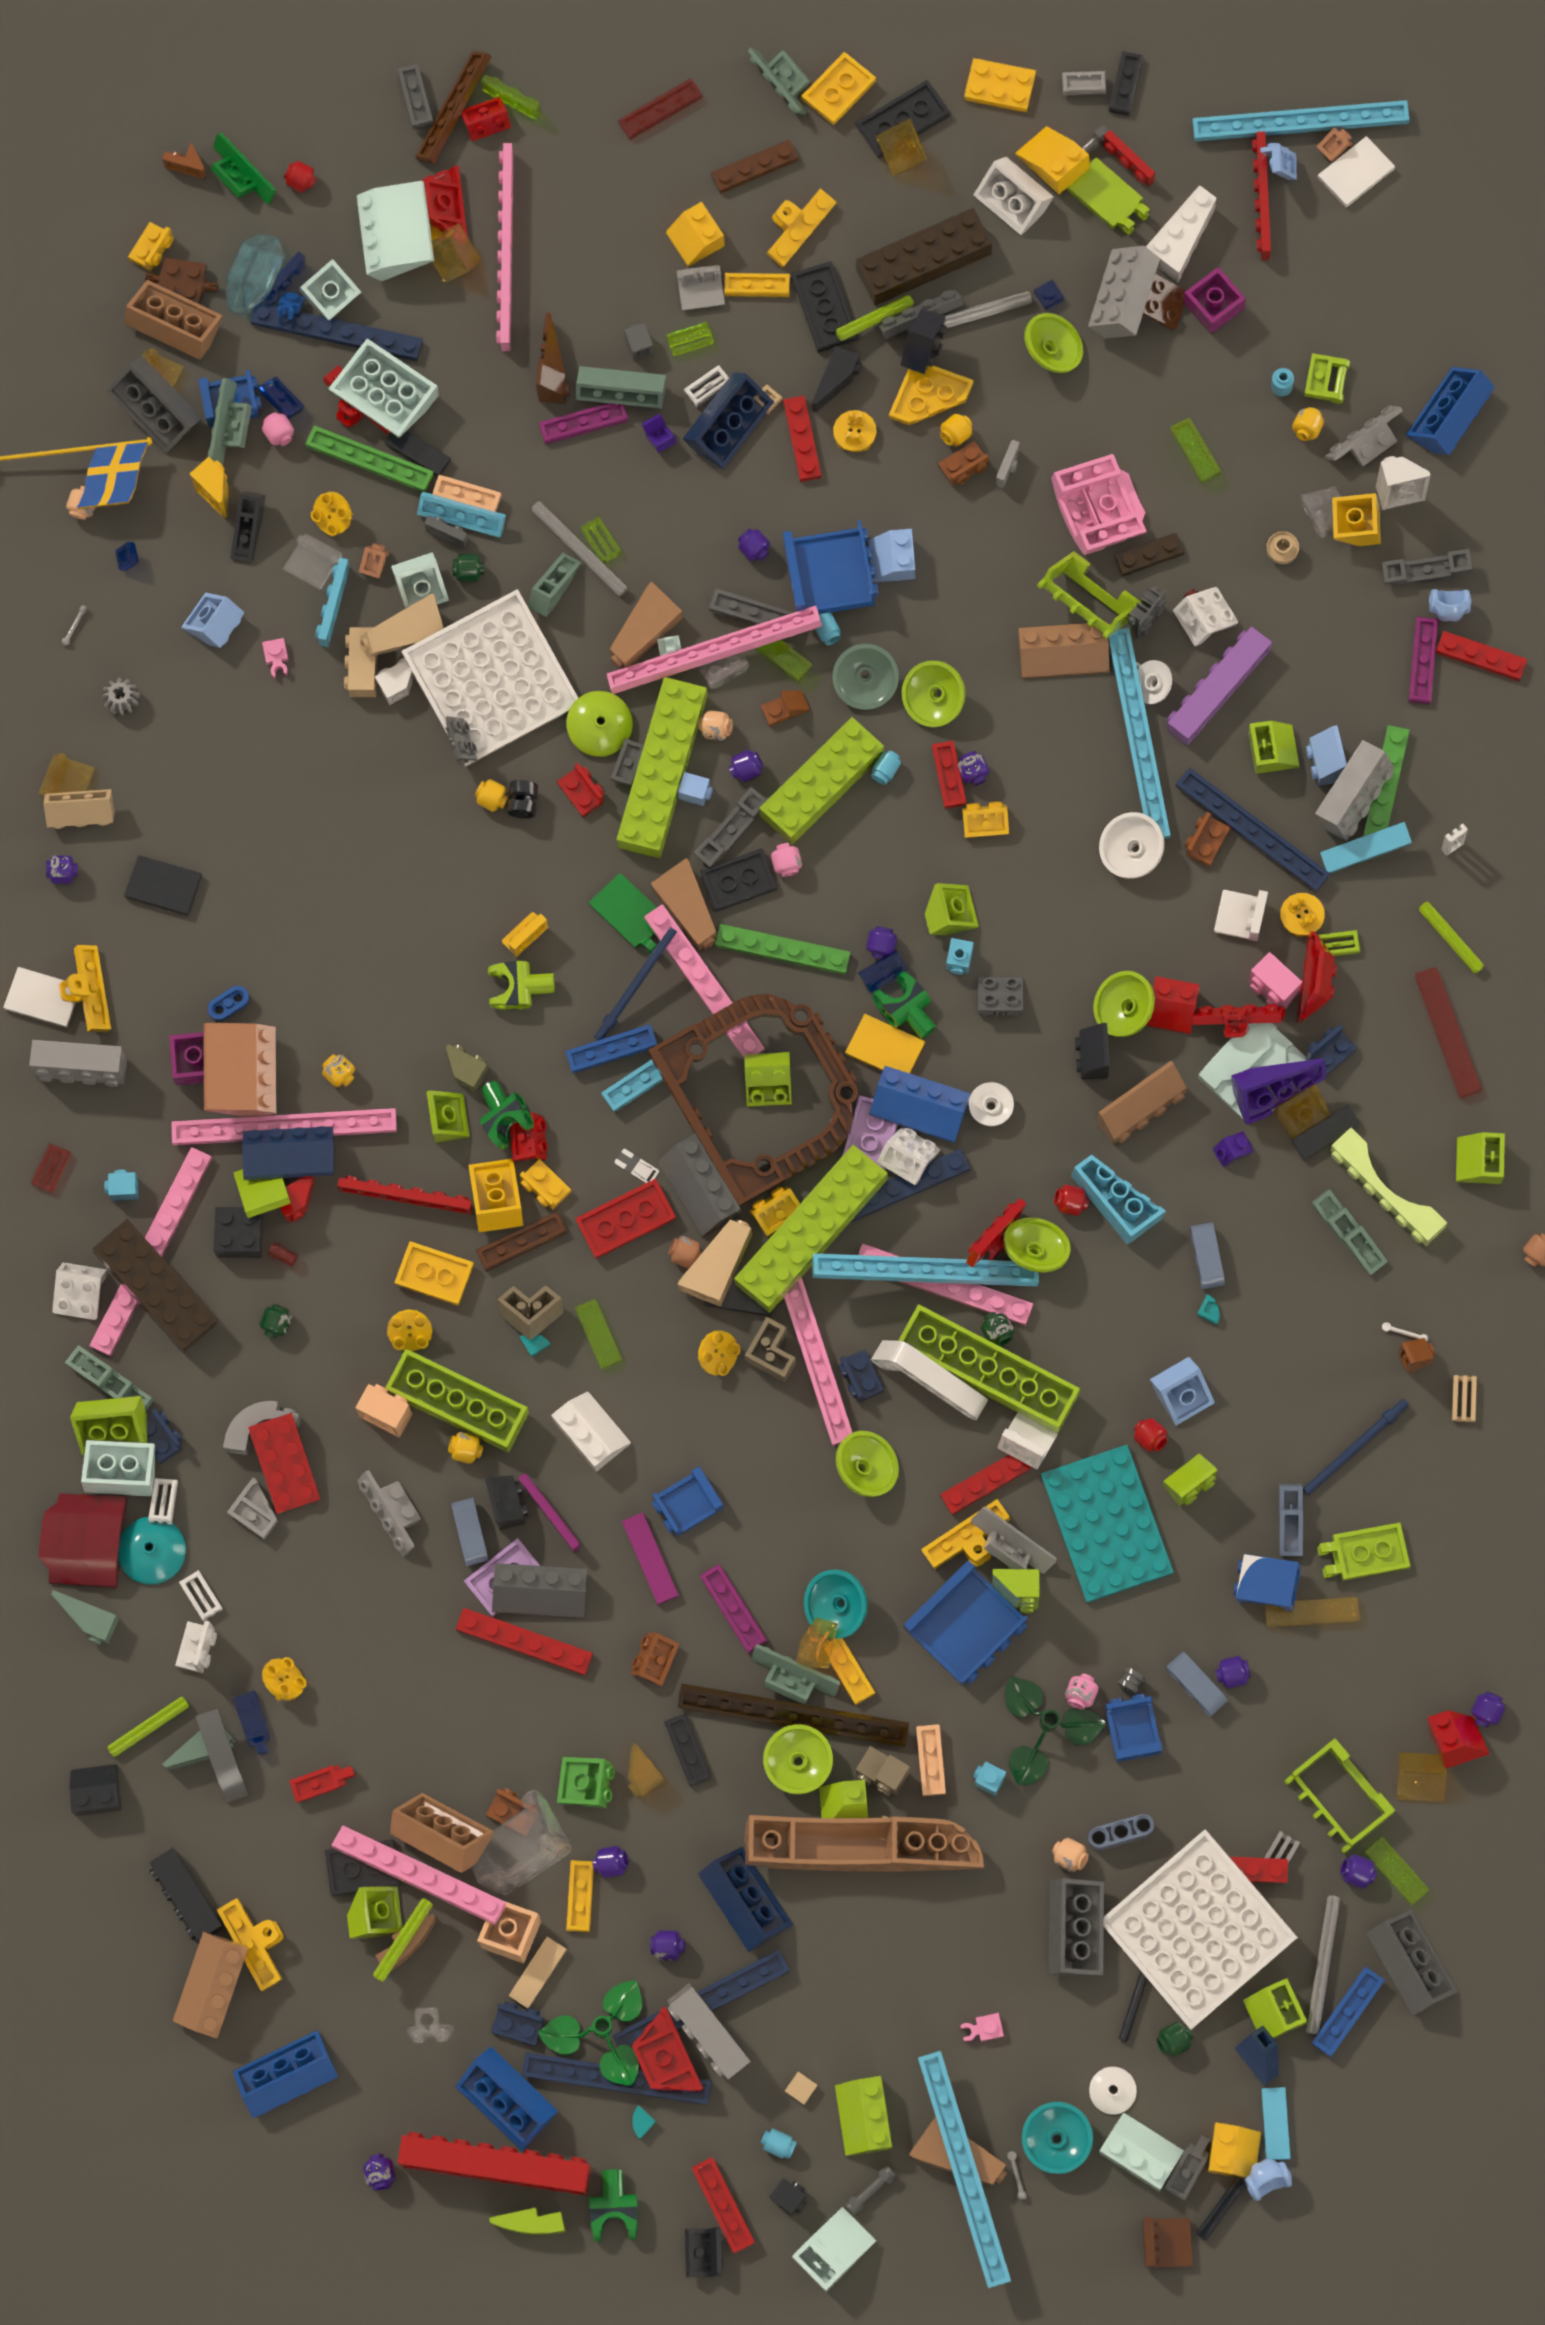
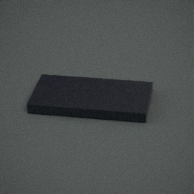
M926 80L855 122V126L879 159L950 117L951 112L929 81Z
M832 261L791 273V279L817 353L859 340L858 334L843 341H840L836 335L838 328L853 320Z

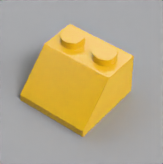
M702 202L684 211L666 231L667 236L687 267L725 246L723 233Z
M208 457L190 473V477L195 491L225 519L228 516L229 486L226 480L228 477L224 473L225 468L219 461L216 460L214 462Z
M1376 493L1332 498L1334 540L1356 546L1381 544L1380 505Z
M1215 2123L1208 2172L1239 2178L1250 2176L1251 2167L1258 2160L1261 2132L1240 2126Z

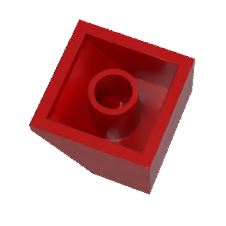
M1155 976L1153 986L1155 1005L1152 1016L1146 1026L1191 1034L1192 1016L1195 1012L1200 984Z
M1448 1710L1427 1717L1429 1734L1445 1769L1489 1755V1751L1473 1716Z

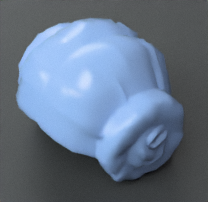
M1431 590L1429 596L1430 612L1435 613L1439 620L1443 622L1459 621L1464 614L1470 613L1472 602L1470 591Z
M1264 2159L1262 2162L1255 2163L1251 2167L1250 2176L1245 2178L1248 2191L1255 2201L1261 2200L1262 2196L1272 2190L1292 2186L1291 2173L1284 2162L1277 2163L1272 2159Z

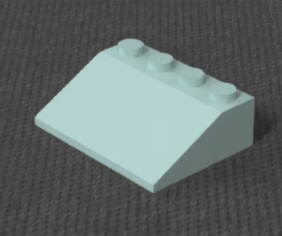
M423 181L373 188L357 195L367 275L382 282L434 261Z
M369 339L365 340L329 387V391L397 437L405 433L439 396L437 385Z

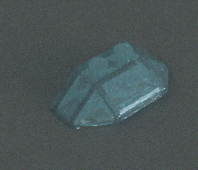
M258 234L241 243L226 278L227 309L229 311L248 314L251 308L258 305L270 294L285 259V254L278 237Z

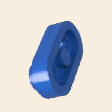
M234 986L213 999L208 1005L209 1016L214 1021L222 1022L245 1008L250 1000L247 990L242 986ZM237 996L242 997V1000L240 1002L235 1001V998ZM218 1008L224 1009L221 1014H217L216 1010Z

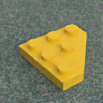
M936 366L929 367L925 374L908 369L889 413V418L906 425H912L966 403L974 380Z

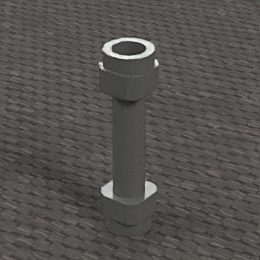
M888 2166L878 2172L879 2177L856 2198L852 2196L845 2204L854 2215L864 2208L862 2204L885 2183L889 2185L894 2181L893 2179L896 2175Z

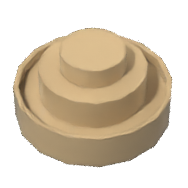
M1277 532L1269 538L1267 554L1273 562L1288 564L1297 557L1299 543L1294 535L1288 532Z

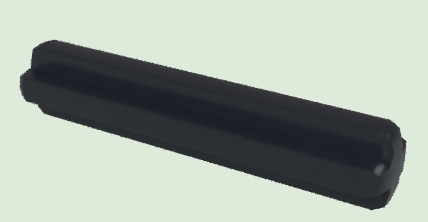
M1239 2178L1234 2179L1198 2229L1196 2234L1201 2239L1207 2240L1245 2188L1246 2184Z

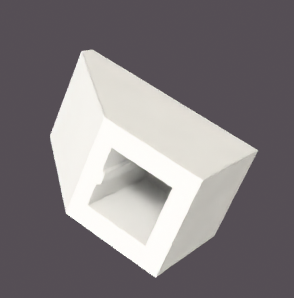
M405 658L400 659L397 665L391 668L382 669L375 676L376 683L389 705L409 695L414 679V674Z

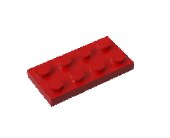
M655 1178L575 1218L592 1254L595 1259H598L676 1220V1216Z
M292 1412L249 1426L248 1429L276 1513L278 1514L320 1500L321 1498Z

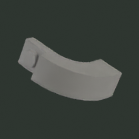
M278 1401L255 1403L243 1409L232 1420L225 1435L223 1448L228 1453L248 1455L252 1439L248 1429L249 1426L292 1412L296 1426L299 1427L301 1418L296 1413V1410L283 1408L282 1411H279L280 1405Z

